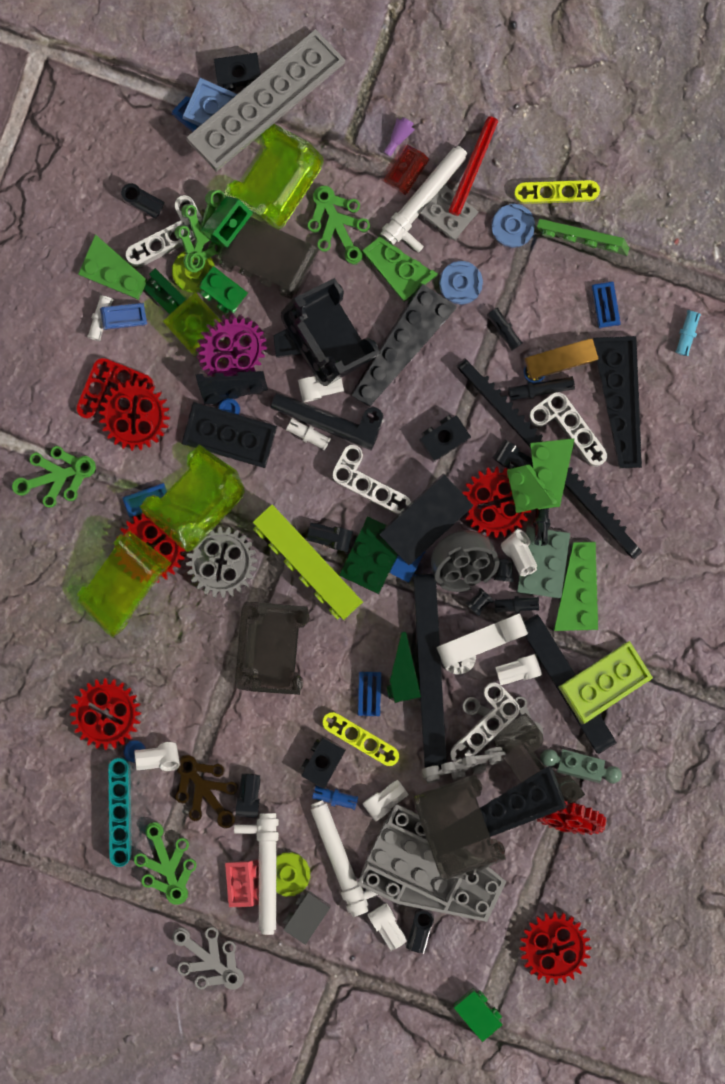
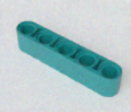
M118 757L110 762L108 768L109 858L114 866L123 867L130 861L132 856L131 766L126 758ZM119 761L125 765L124 773L120 774L114 770L116 762ZM116 784H122L125 787L124 795L120 796L115 793L114 788ZM116 806H122L125 809L126 814L124 817L116 816ZM117 828H122L126 832L125 839L120 840L116 838L115 830ZM116 851H123L126 854V860L123 862L118 861L115 858Z

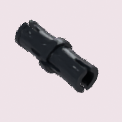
M498 307L486 315L497 329L496 333L498 336H502L511 351L523 343L512 329L513 325L511 322H507Z
M549 508L536 509V518L533 521L535 545L539 546V541H541V546L548 544V528L551 525Z
M514 596L513 599H495V613L515 611L516 614L520 613V611H539V597L519 598V596Z

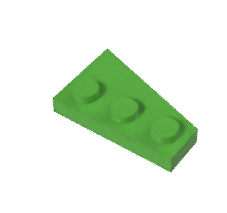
M95 234L78 275L139 300L147 279Z
M381 237L377 238L362 251L403 302L414 294L420 283L426 285L438 275V273L423 266L419 261L404 254L400 249Z
M575 438L530 443L533 469L536 472V476L543 481L548 494L557 500V504L538 509L560 507Z

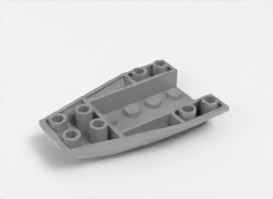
M396 804L384 822L368 855L358 885L397 904L487 922L506 881L465 847L445 854L437 835L443 828L437 823Z

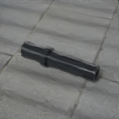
M570 376L538 383L527 382L525 385L508 387L509 400L534 399V396L575 390V386H573L575 385L574 378Z

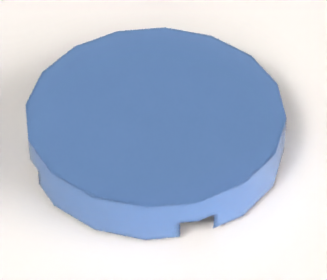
M509 204L498 209L494 215L491 225L492 233L497 242L505 247H521L528 243L533 236L535 221L530 210L523 205Z
M457 261L449 264L441 273L439 281L442 295L445 299L457 305L469 304L477 299L483 285L480 271L473 264L466 261Z

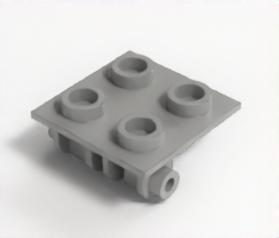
M444 185L420 214L424 216V220L426 219L431 224H434V228L438 227L439 232L443 231L449 237V240L453 239L456 241L460 233L478 214V211L465 201L459 216L450 214L448 210L455 193Z

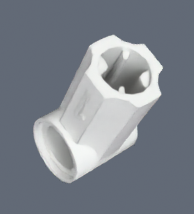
M315 376L298 380L302 402L321 399L322 396L344 392L341 378L328 386L321 385Z
M517 529L501 543V548L507 556L512 558L519 575L526 576L537 570V564L528 547L530 545L529 537L525 532Z
M536 654L495 667L500 685L509 684L521 679L528 680L542 675Z
M173 742L162 743L158 748L134 751L136 770L160 768L163 771H173L180 766L177 745Z
M397 779L380 793H375L362 804L376 822L409 794Z
M387 903L367 914L374 928L380 932L391 951L407 942Z

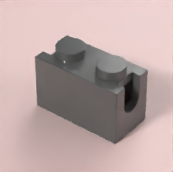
M310 891L306 895L303 893L300 895L295 903L298 906L294 913L289 912L283 921L286 924L284 931L305 945L331 906Z

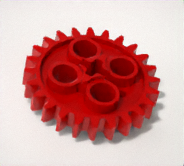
M128 379L125 387L119 382V390L112 387L110 390L113 395H104L108 402L100 403L101 406L105 407V410L99 411V414L105 416V418L99 421V423H106L102 431L109 430L110 434L107 438L115 437L114 445L121 441L122 449L129 444L131 451L134 450L136 445H138L140 450H143L144 443L150 448L152 446L151 440L156 443L159 442L157 434L160 436L165 435L161 428L169 427L164 422V420L171 418V416L165 414V412L170 410V407L163 406L167 398H159L162 391L155 393V385L150 389L147 388L148 381H145L141 386L139 379L135 380L134 385ZM134 396H137L136 414H140V416L135 421L136 433L132 434L133 416L130 413L134 411ZM120 398H127L130 402V407L127 409L122 408L119 405ZM144 399L149 400L152 403V409L144 410L141 407V401ZM123 419L128 422L129 427L127 430H121L118 427L119 420ZM140 422H148L151 427L150 431L143 432L139 426Z
M496 466L494 473H492L488 467L486 468V475L478 471L479 479L472 476L473 485L468 483L465 485L469 492H462L474 505L468 511L469 515L465 518L466 521L473 520L470 527L479 526L478 533L482 532L483 529L486 530V537L491 532H494L495 538L498 537L499 532L504 537L507 536V530L514 533V526L521 529L522 525L519 521H527L528 519L524 516V513H531V510L520 513L516 512L514 516H507L504 513V507L507 504L515 507L514 500L501 503L499 508H496L495 505L481 509L477 507L479 504L492 502L495 496H497L498 500L513 496L507 468L502 473H499V468ZM501 483H506L510 486L509 494L502 495L499 492L498 487ZM482 488L489 492V498L483 501L477 497V491ZM485 510H492L495 517L493 521L487 522L483 519L482 514Z
M151 512L150 518H147L145 513H142V520L134 516L135 523L132 524L127 521L126 524L129 528L127 530L121 528L120 530L124 535L116 537L121 541V544H117L115 547L121 549V552L115 554V556L123 558L118 564H126L124 573L131 570L130 578L133 579L136 575H139V582H142L144 577L147 578L148 584L151 583L152 578H155V581L160 583V576L168 580V572L175 575L176 573L173 568H181L178 560H185L180 555L181 552L187 551L186 548L181 547V544L185 543L186 540L179 539L183 531H175L178 527L177 523L170 526L171 518L166 519L164 522L163 514H160L157 519H155L153 512ZM153 526L157 529L158 533L155 538L149 539L146 536V530ZM163 534L166 535L165 539L154 547L155 553L148 552L139 562H136V558L148 549L146 546L148 543L154 544ZM138 541L141 544V550L134 554L130 551L129 547L132 542ZM164 543H170L172 546V552L168 555L161 553V546ZM152 557L156 561V566L152 570H147L144 562L147 558Z
M104 678L103 684L96 679L95 686L89 682L87 683L88 690L79 689L82 696H74L78 704H71V707L76 709V712L70 713V716L76 717V720L72 721L71 724H78V728L74 732L78 733L81 731L83 734L80 740L87 737L88 746L94 741L96 742V749L103 744L104 749L107 750L110 743L115 749L117 748V741L124 745V737L131 740L132 735L129 732L138 731L134 724L141 723L140 720L136 719V716L142 714V712L136 711V708L141 703H134L133 700L137 698V695L130 696L132 688L124 690V682L117 686L116 679H113L111 684H109L108 678ZM101 692L107 696V702L104 705L99 704L96 699L97 695ZM89 703L94 704L101 710L108 708L109 714L122 720L123 724H119L110 717L103 719L104 714L89 707ZM119 703L124 704L127 708L126 714L123 716L116 713L115 708ZM88 712H93L96 715L97 719L94 724H89L86 721V714ZM107 723L115 725L116 731L113 735L106 733L105 725Z
M566 801L567 808L537 819V822H542V825H548L549 828H555L566 833H580L582 835H585V833L589 835L593 833L599 834V832L603 833L606 826L604 814H600L599 811L592 810V808H586L584 805L567 803Z
M553 911L550 918L545 912L543 920L536 916V924L529 922L531 930H523L527 937H520V940L525 945L519 946V949L526 952L520 957L521 959H528L524 964L525 968L532 966L529 973L532 975L538 972L537 980L544 976L547 984L551 978L555 985H557L559 978L564 983L567 981V976L574 980L573 973L576 971L582 974L579 968L580 965L587 967L583 960L590 959L591 957L585 953V951L592 949L590 945L585 944L590 940V937H583L587 930L585 928L579 930L581 922L578 921L573 924L574 917L572 915L566 920L564 912H562L560 918L557 917L555 911ZM567 929L569 931L568 937L562 940L557 937L559 930ZM539 935H545L548 940L546 944L538 945L536 944V938ZM571 941H574V944L571 946H562ZM553 943H556L558 946H562L558 948L557 953H554L553 950H548L541 954H536V952L539 950L553 948ZM568 950L575 952L574 958L570 961L563 959L564 953ZM546 956L553 958V964L549 967L542 965V959Z

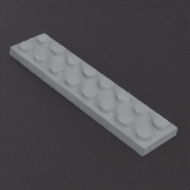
M315 29L186 137V141L217 172L345 64V59Z

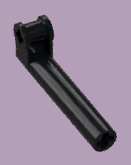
M278 392L271 404V409L371 451L377 440L384 418L380 409L371 407L364 412L360 424H357ZM376 411L379 420L374 421L372 424L367 416L369 413L373 414Z

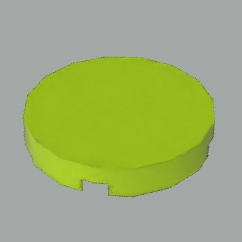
M184 251L177 256L172 265L173 279L176 285L183 291L199 293L201 290L197 288L198 284L212 266L215 267L210 257L205 260V265L201 270L190 272L184 266V257L186 255Z
M283 852L277 855L276 892L285 897L295 896L303 892L308 886L311 877L307 861L301 855L294 852Z

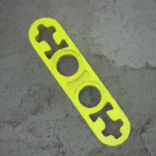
M595 181L525 182L520 183L516 187L514 196L517 202L521 204L591 202L597 199L600 187ZM565 186L572 187L574 195L569 198L563 196L562 188ZM577 186H581L580 190H586L588 186H591L596 192L591 197L586 192L580 193V197H577ZM533 187H537V199H533L534 194L527 195L526 199H523L522 195H518L522 188H526V192H533ZM549 187L552 190V196L550 198H543L540 195L541 188Z
M330 712L324 716L323 726L328 732L386 766H392L398 762L399 752L392 745L338 713ZM333 716L337 717L336 722L342 725L343 721L347 723L343 727L341 734L337 733L340 728L336 726L328 727L329 722L326 721L328 717L331 719ZM349 727H354L358 731V736L353 740L345 736V731ZM368 738L374 739L377 743L373 751H368L364 747V742ZM380 744L385 745L382 750L386 752L394 751V760L385 761V755L382 753L379 754V757L374 755L378 752Z

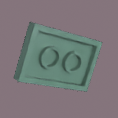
M526 527V534L530 539L528 547L537 564V570L526 576L519 575L517 592L561 598L570 533L548 530V544L541 546V541H539L538 546L534 544L535 528Z

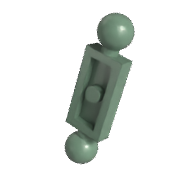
M552 749L544 750L540 756V760L545 766L557 764L558 773L600 783L602 777H605L606 781L612 784L619 782L622 778V772L618 767L610 766L604 768L605 760L564 749L561 751L560 756Z

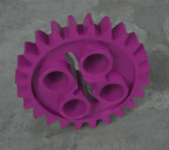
M231 314L227 320L223 315L222 322L219 323L214 319L215 326L207 325L208 333L201 332L204 339L197 340L202 347L196 348V351L200 354L196 358L207 376L215 377V373H223L224 376H234L237 372H248L249 370L255 372L254 365H261L258 359L265 358L262 350L267 349L264 344L266 338L262 335L264 332L250 317L244 318L242 314H239L236 319Z

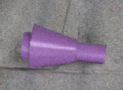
M402 117L401 120L397 118L390 138L391 141L384 150V153L392 156L397 146L415 131L412 128L414 123L405 117Z

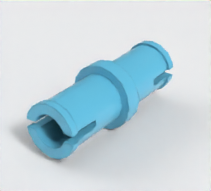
M687 311L683 329H680L679 332L681 336L675 353L689 356L693 338L697 336L695 331L701 316L700 313Z

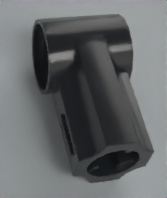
M128 183L122 188L121 195L124 203L157 219L164 207V201L142 190L134 183ZM129 190H135L138 195L135 199L130 200L126 198V193Z
M503 440L492 457L506 468L513 469L525 465H531L533 468L532 458L520 452L517 446L507 440Z
M311 522L306 541L348 552L353 531Z
M241 774L240 793L237 797L235 816L258 818L260 803L258 795L261 775Z
M418 908L415 911L406 949L417 953L425 952L431 927L434 923V914L431 910ZM424 913L429 915L430 920L427 923H421L418 920V916Z

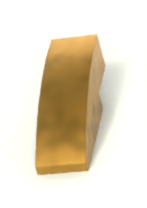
M588 339L526 357L524 360L531 380L592 363L598 360L593 339Z

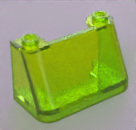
M273 124L261 134L262 144L265 146V149L243 183L238 180L229 183L224 195L225 197L229 196L241 200L253 212L252 215L273 229L280 230L286 224L323 166L324 158L310 142Z
M198 445L195 450L188 454L187 466L189 470L161 499L156 495L149 496L140 506L142 512L186 551H192L241 500L245 492L237 470L201 445Z
M130 531L124 536L120 534L113 543L116 547L87 587L84 585L76 595L79 597L77 602L112 638H115L125 629L134 611L153 585L159 580L162 573L166 572L171 565L170 561Z

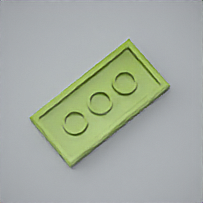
M628 641L560 685L559 689L580 723L585 724L653 679L631 642Z

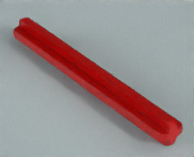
M488 116L448 210L454 216H459L498 124V119L492 116Z

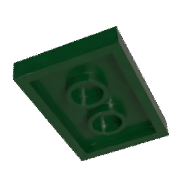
M367 516L339 576L374 593H380L398 555L379 535V532L387 525Z

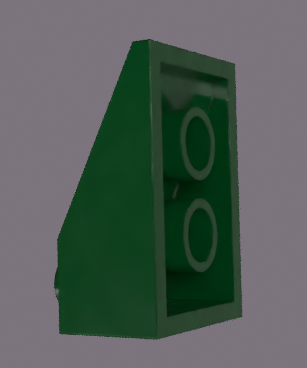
M406 631L400 634L390 676L391 685L386 686L389 699L394 698L395 703L421 697Z

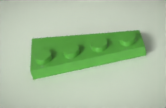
M539 219L537 225L542 235L548 238L556 236L563 238L566 242H578L588 247L600 248L625 256L629 252L628 244L621 237Z
M575 542L572 544L554 631L598 630L596 542Z

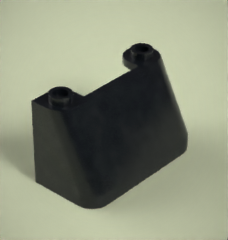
M335 278L294 297L281 311V320L315 377L323 386L334 383L381 353L374 340L368 337L361 339L340 305L343 300L344 290Z

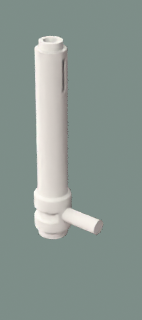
M453 147L398 213H394L390 218L391 222L383 226V231L380 235L387 242L394 245L403 239L418 253L423 249L424 246L408 231L421 211L466 160L467 152L462 147Z
M318 801L311 804V813L342 889V898L347 902L346 908L348 913H351L352 917H356L368 912V902L366 899L378 894L370 890L363 891L362 887L358 885L327 803L324 804V801Z
M276 813L259 814L257 825H234V834H257V841H259V930H261L262 935H272L274 930H276V841H278L276 826H279V819H276Z

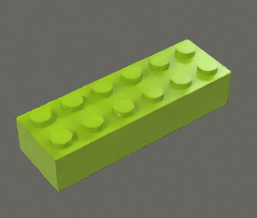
M273 504L253 521L256 525L253 530L262 539L267 537L271 541L268 546L277 555L280 553L284 555L286 559L283 562L292 571L298 570L301 574L298 578L306 587L311 585L316 590L314 595L322 604L326 601L331 606L329 611L337 620L339 618L345 620L363 603Z

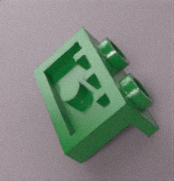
M214 266L210 268L197 286L201 290L199 294L208 301L211 298L218 303L216 307L225 314H228V312L234 314L237 311L236 308L248 294L247 291Z

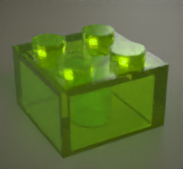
M194 292L162 322L195 357L198 354L196 348L202 347L197 340L204 339L201 332L208 333L207 325L215 326L214 319L219 323L222 321L199 295Z

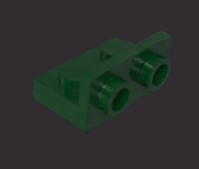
M154 268L149 273L151 278L146 282L144 290L174 317L188 301Z

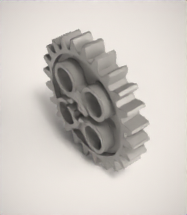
M219 527L218 533H215L210 528L209 536L202 532V540L195 538L198 545H190L194 552L193 554H187L192 559V561L186 563L187 566L192 567L187 573L188 575H195L191 580L192 583L200 582L197 589L200 590L205 587L204 594L208 595L210 591H213V597L216 598L220 592L222 598H225L226 592H229L234 597L235 589L242 593V585L249 587L246 580H254L250 572L257 571V568L253 567L252 564L257 563L258 560L251 556L255 555L256 551L249 550L253 545L251 542L244 543L247 539L245 535L238 538L240 533L238 530L231 534V528L228 527L224 533L222 527ZM217 544L219 546L218 553L210 555L208 553L209 547ZM224 544H228L224 555V560L227 562V564L222 565L220 581L217 582L216 578L220 570V565L217 563V561L222 560ZM239 549L241 551L240 557L235 560L230 559L229 554L231 550ZM209 565L214 566L213 575L209 577L204 576V568ZM229 570L236 572V577L232 581L225 579V573Z

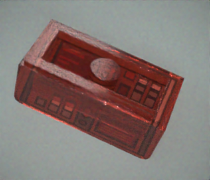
M407 144L383 181L406 195L429 162V158L423 152Z

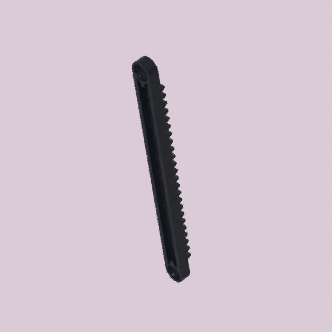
M465 358L456 365L467 380L530 448V443L542 442L543 435H536L537 429L529 428L531 422L525 423V416L517 415L519 409L513 410L512 402L506 403L507 396L501 397V390L494 389L495 383H488L489 376L483 377ZM569 467L565 487L620 547L635 560L642 551L626 534L625 530L627 527L619 526L621 520H614L615 514L607 513L609 507H602L603 501H596L597 494H590L591 488H584L585 481H578L579 475H572L573 468Z

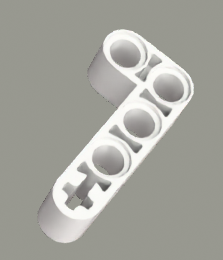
M183 195L175 201V209L181 221L131 245L127 249L126 258L132 266L142 267L183 246L181 239L172 241L170 240V235L175 232L177 226H187L190 228L188 218L183 217L180 211V205L188 202L196 207L191 197ZM196 207V210H197V214H196V215H197V218H198L199 223H201V222H202V217H201V215H200V213H199V211H198V209H197V207ZM190 230L189 237L192 242L195 240L193 231ZM159 241L162 243L159 251L151 250L153 242ZM146 246V249L150 254L149 256H147L143 247ZM134 252L140 254V260L136 261V259L133 258Z
M560 392L554 393L531 410L529 420L532 425L541 427L554 418L569 439L575 438L574 446L590 466L598 467L606 461L607 453L564 394ZM560 398L563 402L562 408L555 409L551 404L552 399ZM535 411H542L545 414V420L542 422L536 421L533 415ZM565 416H573L576 420L575 426H567L564 422ZM585 433L588 435V443L580 444L577 440L578 434ZM592 443H594L595 446L591 449L594 451V453L599 452L601 454V456L599 457L600 462L598 460L593 461L591 459L593 453L590 449L587 452H585L584 449L588 448Z
M356 445L347 446L334 468L333 478L335 482L399 515L404 508L401 511L397 510L398 505L393 502L391 507L387 505L391 500L392 494L396 495L394 500L401 502L402 499L405 500L406 506L411 504L410 499L406 495L357 471L363 458L362 450ZM348 451H358L359 458L356 461H349L346 457ZM340 469H345L349 472L347 480L340 481L337 478L336 474ZM365 479L369 483L367 490H358L356 488L357 481ZM379 489L387 491L388 498L385 501H379L376 498L375 494Z
M517 614L436 648L446 668L525 636L528 632L521 615Z
M491 682L485 686L484 696L494 708L451 748L450 755L453 762H462L461 757L458 759L455 757L457 749L462 751L466 747L463 744L465 741L474 749L470 752L468 748L464 752L465 756H475L519 714L518 703L500 684ZM492 686L500 689V695L494 699L488 696V690ZM509 702L513 703L515 711L510 715L505 714L503 706ZM490 718H496L499 721V726L494 730L487 727V721ZM474 733H480L483 736L482 742L478 745L471 743L470 738Z

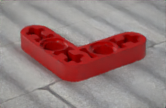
M100 358L92 367L77 404V413L84 419L93 418L99 409L109 382L116 385L120 382L118 374L121 371L129 372L131 384L134 381V374L138 375L136 379H139L141 382L147 379L150 385L149 389L154 385V381L146 374L109 359ZM107 363L109 371H104L102 378L106 379L103 383L101 380L93 378L95 374L98 377L101 370L98 369V366ZM95 382L101 385V391L97 395H93L89 391L90 385ZM88 395L91 398L97 399L96 403L92 401L90 407L93 409L92 412H87L84 415V410L81 408L89 402V399H85V396Z

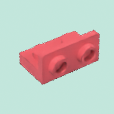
M259 860L225 863L229 907H252L259 905Z

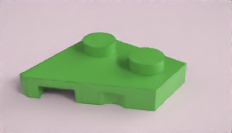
M531 465L507 470L517 513L557 504V500L551 497L545 490V484L536 476V472Z

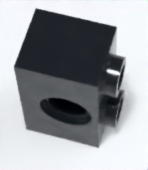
M257 52L214 59L217 85L229 91L236 90V87L245 86L246 88L261 75ZM236 69L244 71L243 76L239 78L234 77L232 73Z
M448 415L440 421L441 426L436 429L430 427L421 433L423 437L419 441L433 462L471 438L457 415L453 418L451 415ZM446 431L450 434V440L447 443L439 441L438 434L440 432Z
M323 736L321 741L316 739L311 748L314 754L310 760L305 759L300 770L303 771L301 775L303 778L325 789L346 749ZM323 755L328 759L326 767L321 768L316 765L315 760L318 756Z

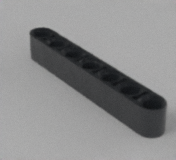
M536 614L524 621L528 632L525 635L527 641L595 752L599 755L617 744L600 714L585 724L580 723L559 689L560 685L576 676L540 616Z

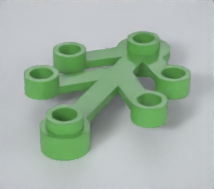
M328 186L318 187L313 194V199L317 206L313 218L308 222V229L312 233H317L321 229L320 220L325 209L329 215L323 237L318 241V249L321 252L330 250V241L334 229H336L346 249V261L351 265L360 263L362 251L353 245L343 224L357 228L358 231L365 233L369 230L370 223L365 218L359 220L337 213L334 205L347 208L351 213H357L360 209L359 201L335 196L332 188ZM322 193L328 194V198L326 200H322L320 198V195ZM353 202L358 205L357 209L352 210L349 207V205ZM312 222L318 223L319 226L317 229H312L310 227ZM366 222L368 226L366 229H361L359 224ZM323 241L328 243V247L326 249H322L320 247V244ZM352 251L358 253V256L354 259L349 256Z
M211 190L206 194L205 201L207 207L201 226L196 215V207L193 205H184L182 207L181 213L183 217L188 218L196 240L194 247L190 240V230L187 226H177L175 236L181 239L186 252L184 266L190 272H198L204 267L206 259L214 255H220L223 252L224 247L213 242L209 244L208 249L202 251L204 244L210 241V239L200 231L225 198L224 193L220 190Z
M55 446L51 449V456L56 460L62 459L72 465L63 469L44 459L41 454L33 453L30 456V463L34 466H41L52 473L30 480L17 478L12 484V489L17 495L24 496L32 488L54 482L48 495L43 498L44 506L53 508L57 504L56 498L66 478L75 475L70 488L64 491V498L68 501H74L77 499V491L83 479L92 476L96 470V464L92 458L88 456L76 458L64 452L63 448ZM56 449L61 450V455L59 457L54 456V451ZM38 455L41 460L35 464L33 458ZM87 463L89 465V469L87 471H82V464ZM21 483L26 484V489L24 491L19 490V485ZM70 490L75 494L72 499L67 497V492ZM48 497L53 498L54 502L52 505L46 504Z
M152 822L146 827L145 833L149 839L153 840L161 863L148 858L144 853H138L134 858V863L138 867L145 866L166 876L168 884L156 880L152 874H146L142 878V885L146 888L153 887L166 893L167 900L174 905L182 904L188 897L186 884L191 873L196 869L197 863L192 858L185 860L183 863L184 870L178 881L174 872L184 851L189 847V841L186 838H179L176 841V849L170 860L161 837L164 833V828L159 822ZM153 827L157 828L158 834L152 835L150 829ZM179 841H185L186 848H180L178 845ZM138 856H143L145 858V862L143 864L138 863ZM189 861L193 862L194 868L188 869L186 863ZM151 877L153 880L152 884H146L145 878ZM174 890H179L181 892V896L179 898L173 896Z

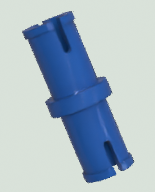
M315 786L314 791L316 793H313L312 799L331 803V806L334 807L339 805L353 810L356 809L358 796L341 793L338 789L333 791Z

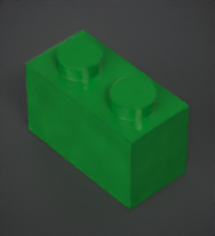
M226 196L200 231L213 243L228 247L253 212L241 200Z
M472 988L456 1001L453 1007L483 1042L503 1025L500 1020L503 1016L495 1007L491 1009L486 1003L488 998L481 990L477 992Z

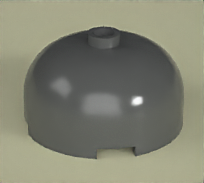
M469 530L458 531L443 538L436 545L431 556V568L435 580L440 584L441 588L451 592L471 590L470 586L484 581V583L488 582L495 575L499 567V559L492 542L483 534Z

